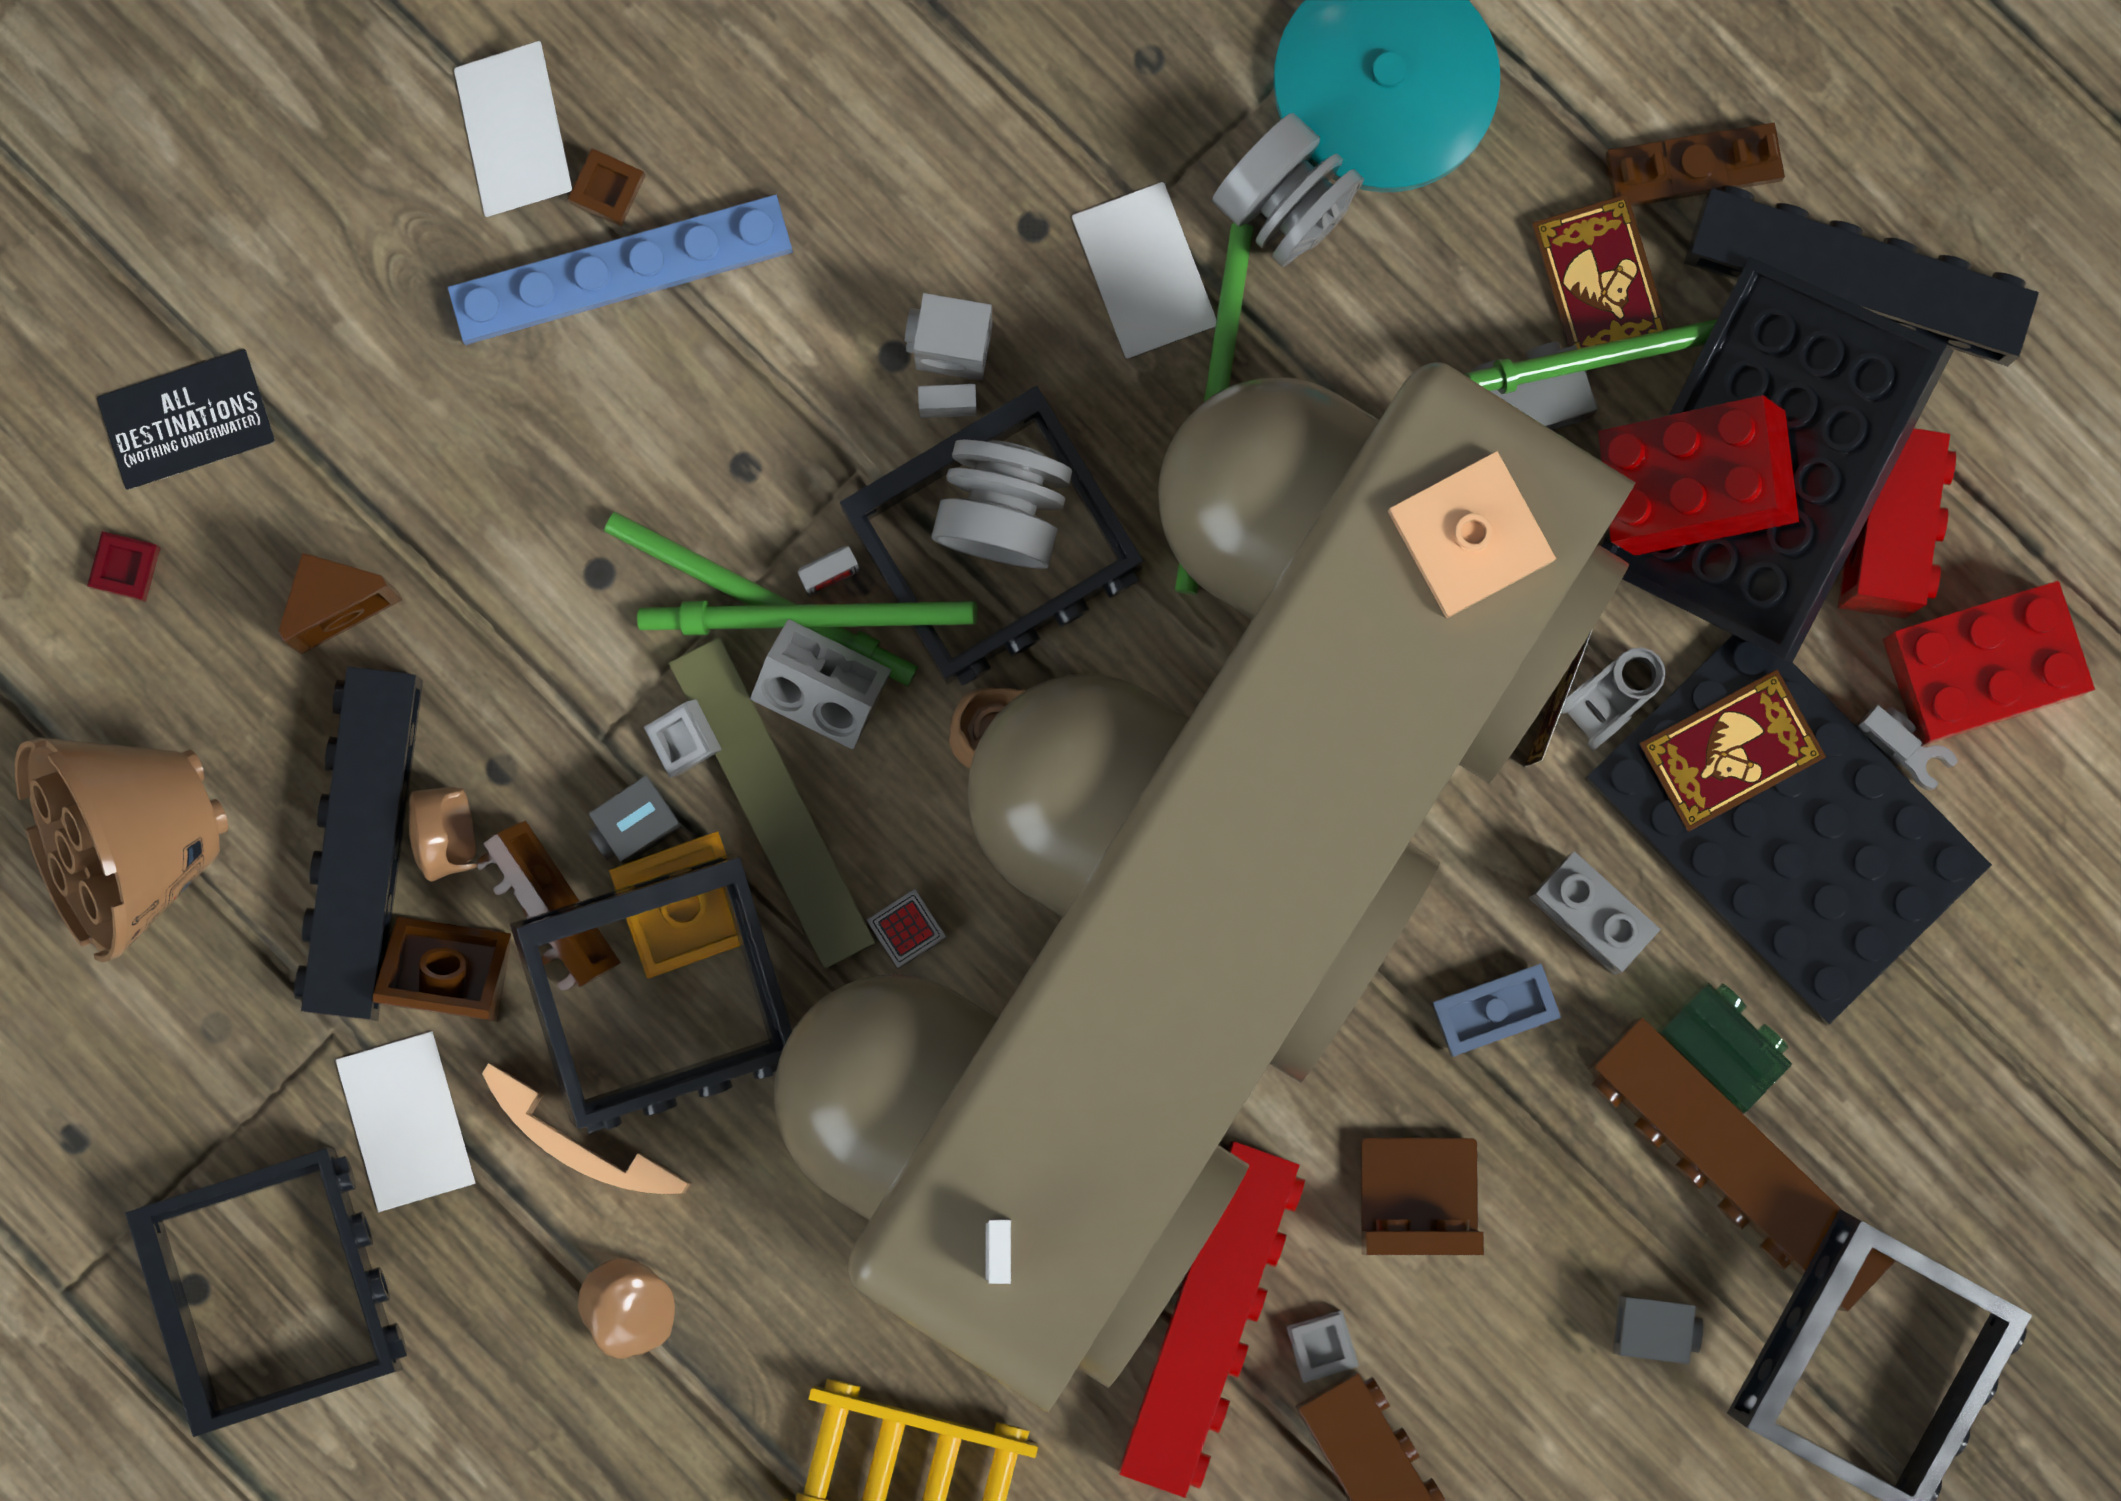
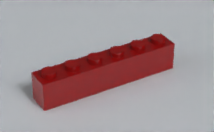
M1231 1142L1229 1152L1248 1163V1170L1223 1215L1185 1275L1118 1470L1121 1476L1186 1498L1190 1486L1200 1489L1211 1458V1455L1202 1453L1209 1430L1219 1433L1230 1403V1400L1221 1397L1227 1376L1239 1377L1249 1348L1248 1344L1240 1342L1241 1335L1247 1320L1257 1323L1268 1292V1289L1259 1287L1266 1264L1276 1267L1287 1237V1234L1278 1232L1284 1210L1295 1212L1306 1179L1296 1176L1300 1164L1237 1142Z

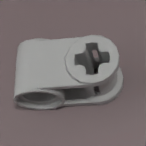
M1642 647L1632 648L1624 652L1601 673L1590 677L1568 696L1560 714L1568 713L1589 737L1587 745L1594 751L1632 718L1630 715L1654 696L1662 687L1665 679V667L1662 660L1652 650ZM1637 660L1649 667L1652 680L1647 689L1637 691L1625 684L1622 678V669L1626 662ZM1585 703L1593 710V712L1600 718L1602 722L1598 720V718L1591 712V710L1585 705Z

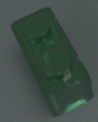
M1708 982L1698 987L1680 1008L1662 1024L1657 1032L1744 1114L1791 1067L1792 1063L1783 1055L1789 1047L1769 1026L1763 1024L1757 1030L1741 1014L1747 1006L1733 990L1723 983L1715 989Z

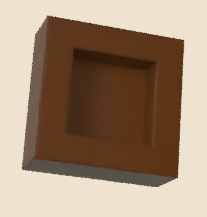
M592 148L569 195V203L622 227L645 178L644 171Z

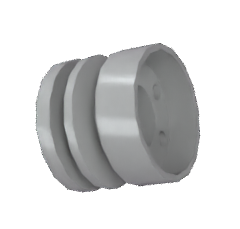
M1290 113L1281 119L1247 152L1225 178L1212 198V202L1238 227L1250 222L1260 213L1268 218L1256 238V243L1261 248L1269 245L1283 232L1286 236L1272 256L1282 268L1290 264L1300 254L1307 250H1312L1334 229L1349 210L1353 196L1364 181V178L1355 169H1352L1334 184L1329 182L1342 165L1343 158L1339 154L1326 158L1314 168L1308 161L1316 151L1320 137L1294 113Z
M965 439L957 440L952 458L973 469H948L947 481L961 490L969 492L968 499L951 498L940 501L932 540L954 550L1000 563L1037 569L1048 568L1058 528L1036 517L1035 513L1036 510L1050 511L1063 509L1065 497L1045 487H1069L1072 469L1063 463L1045 457L1039 451L1022 445L996 440L988 442Z

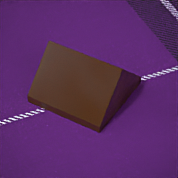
M302 553L278 632L286 644L302 655L402 601V598L398 591L382 575Z
M397 916L373 993V1002L392 1007L498 1022L511 933Z

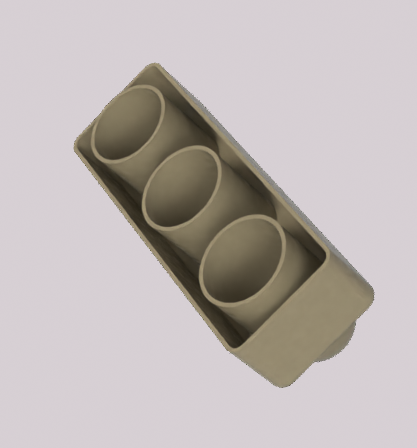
M1444 363L1427 364L1413 372L1403 383L1380 421L1325 387L1304 380L1283 377L1258 378L1228 387L1202 403L1185 420L1176 432L1163 460L1158 488L1159 511L1168 543L1185 571L1209 593L1252 619L1190 718L1155 695L1130 682L1105 675L1079 674L1054 678L1026 690L1009 702L986 728L975 750L968 779V807L974 833L986 857L999 874L1022 893L1062 918L999 1018L956 991L929 979L901 974L871 976L839 987L813 1005L793 1029L780 1056L774 1087L775 1110L779 1129L788 1151L796 1164L816 1186L869 1220L855 1242L849 1258V1277L857 1291L1047 1413L1068 1384L1076 1369L1081 1370L1107 1388L1114 1383L1190 1269L1248 1170V1163L1219 1146V1143L1270 1064L1298 1083H1301L1306 1078L1362 996L1435 876L1440 862L1409 842L1458 765L1487 783L1494 779L1553 693L1612 598L1628 569L1629 563L1598 543L1634 487V481ZM1498 451L1557 559L1446 619L1391 519L1388 510ZM989 1220H1011V1284H989V1280H986V1223H989Z

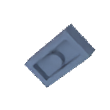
M1542 964L1431 1003L1450 1057L1561 1018Z

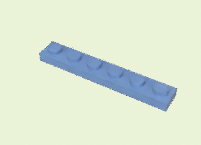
M776 194L449 286L448 290L462 340L465 345L787 255L793 253Z

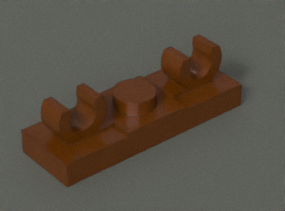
M1775 122L1610 149L1606 152L1613 198L1628 194L1631 206L1708 194L1711 188L1720 191L1722 186L1746 188L1782 182L1785 178Z
M526 820L498 832L483 843L489 852L479 858L477 867L481 870L497 863L504 874V879L502 883L493 888L496 895H500L514 889V895L522 905L526 918L579 902V899ZM597 927L550 942L553 948L547 950L541 957L543 965L559 958L568 969L567 977L557 984L560 990H567L577 984L579 987H582L605 975L621 963Z

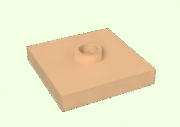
M1498 451L1388 510L1391 519L1446 619L1557 559Z

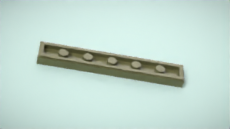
M720 637L669 662L688 701L697 699L722 750L716 753L715 756L824 970L875 945L876 943L753 701L750 700L751 697Z

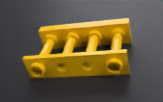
M827 1378L825 1388L813 1386L810 1391L808 1400L824 1403L826 1407L804 1492H797L795 1501H831L826 1499L849 1410L882 1418L862 1501H886L905 1425L939 1433L922 1501H946L961 1439L995 1448L982 1501H1006L1018 1454L1036 1458L1038 1443L1027 1441L1030 1432L1027 1429L996 1422L994 1432L860 1398L858 1397L860 1386Z

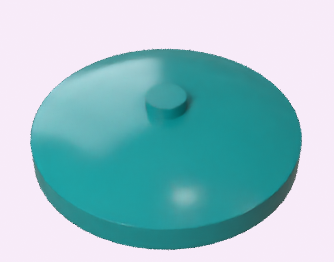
M1305 0L1291 17L1279 43L1273 74L1275 104L1280 120L1288 114L1294 113L1320 137L1316 151L1308 161L1311 165L1316 167L1334 154H1339L1343 158L1342 165L1332 178L1335 181L1348 171L1355 169L1364 178L1363 184L1359 188L1360 190L1380 193L1409 191L1436 182L1453 172L1465 162L1482 141L1496 111L1499 98L1500 64L1498 52L1487 24L1469 0Z

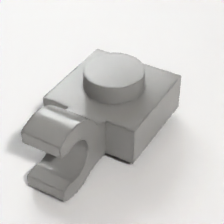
M1878 705L1867 711L1855 725L1896 765L1901 764L1911 773L1914 781L1923 789L1931 791L1939 784L1926 771V764L1930 758L1940 760L1948 768L1953 767L1958 762L1954 753L1944 746H1921L1922 742L1912 734L1916 730L1915 725L1893 707H1889L1885 711Z

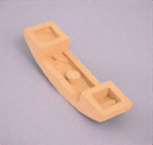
M488 1063L482 1074L491 1092L511 1120L533 1142L563 1164L601 1182L645 1193L681 1194L686 1193L692 1184L640 1153H637L630 1167L625 1171L532 1115L544 1094L494 1064Z

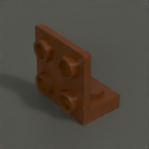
M1474 1138L1363 1139L1361 1141V1253L1363 1255H1484V1232L1478 1231L1477 1141Z

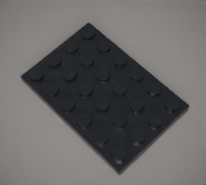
M1749 257L1669 415L1764 395L1784 409L1786 412L1799 522L1640 555H1633L1612 543L1609 530L1602 547L1629 563L1622 580L1792 664L1954 350L1935 339Z
M1735 635L1730 636L1584 778L1825 1025H1830L1992 866L1794 663L1791 664ZM1778 669L1826 758L1688 832L1640 743Z

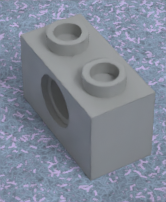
M923 293L921 309L910 307L905 332L906 352L914 353L916 370L983 381L993 327L992 305Z

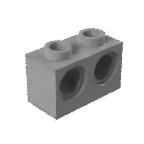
M788 619L765 659L750 700L848 748L854 749L874 713L892 669Z
M1575 851L1567 855L1529 897L1536 906L1612 975L1622 973L1661 930Z

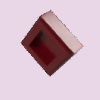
M102 531L87 587L146 602L161 547L156 544Z

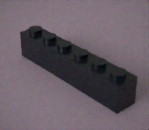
M1722 186L1721 191L1711 188L1703 200L1684 264L1738 280L1749 257H1752L1946 344L1951 349L2007 367L2020 357L2039 292L2025 288V280L2017 276L1994 272L1992 277L1977 273L1971 271L1972 265L1961 258L1939 255L1938 259H1933L1916 253L1917 247L1905 240L1884 238V241L1880 242L1862 236L1863 230L1854 224L1839 220H1832L1829 225L1808 219L1809 213L1798 206L1777 203L1775 208L1753 201L1754 195L1751 192L1734 186Z
M347 666L345 680H337L335 684L333 713L341 714L338 737H329L325 754V770L333 771L330 794L322 793L317 815L318 828H325L323 850L314 851L310 866V884L318 885L315 908H306L302 926V941L310 943L307 966H298L294 986V998L302 1000L301 1011L371 1021H378L380 1004L373 1002V993L389 943L423 680L415 674Z

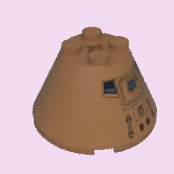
M38 737L21 743L16 752L15 781L17 796L19 800L29 797L36 824L26 828L25 831L49 895L62 920L78 944L82 947L92 943L100 951L93 954L95 960L107 962L118 958L218 856L220 850L219 834L228 831V821L221 803L217 799L209 800L202 783L204 781V772L197 754L191 749L180 753L172 750Z

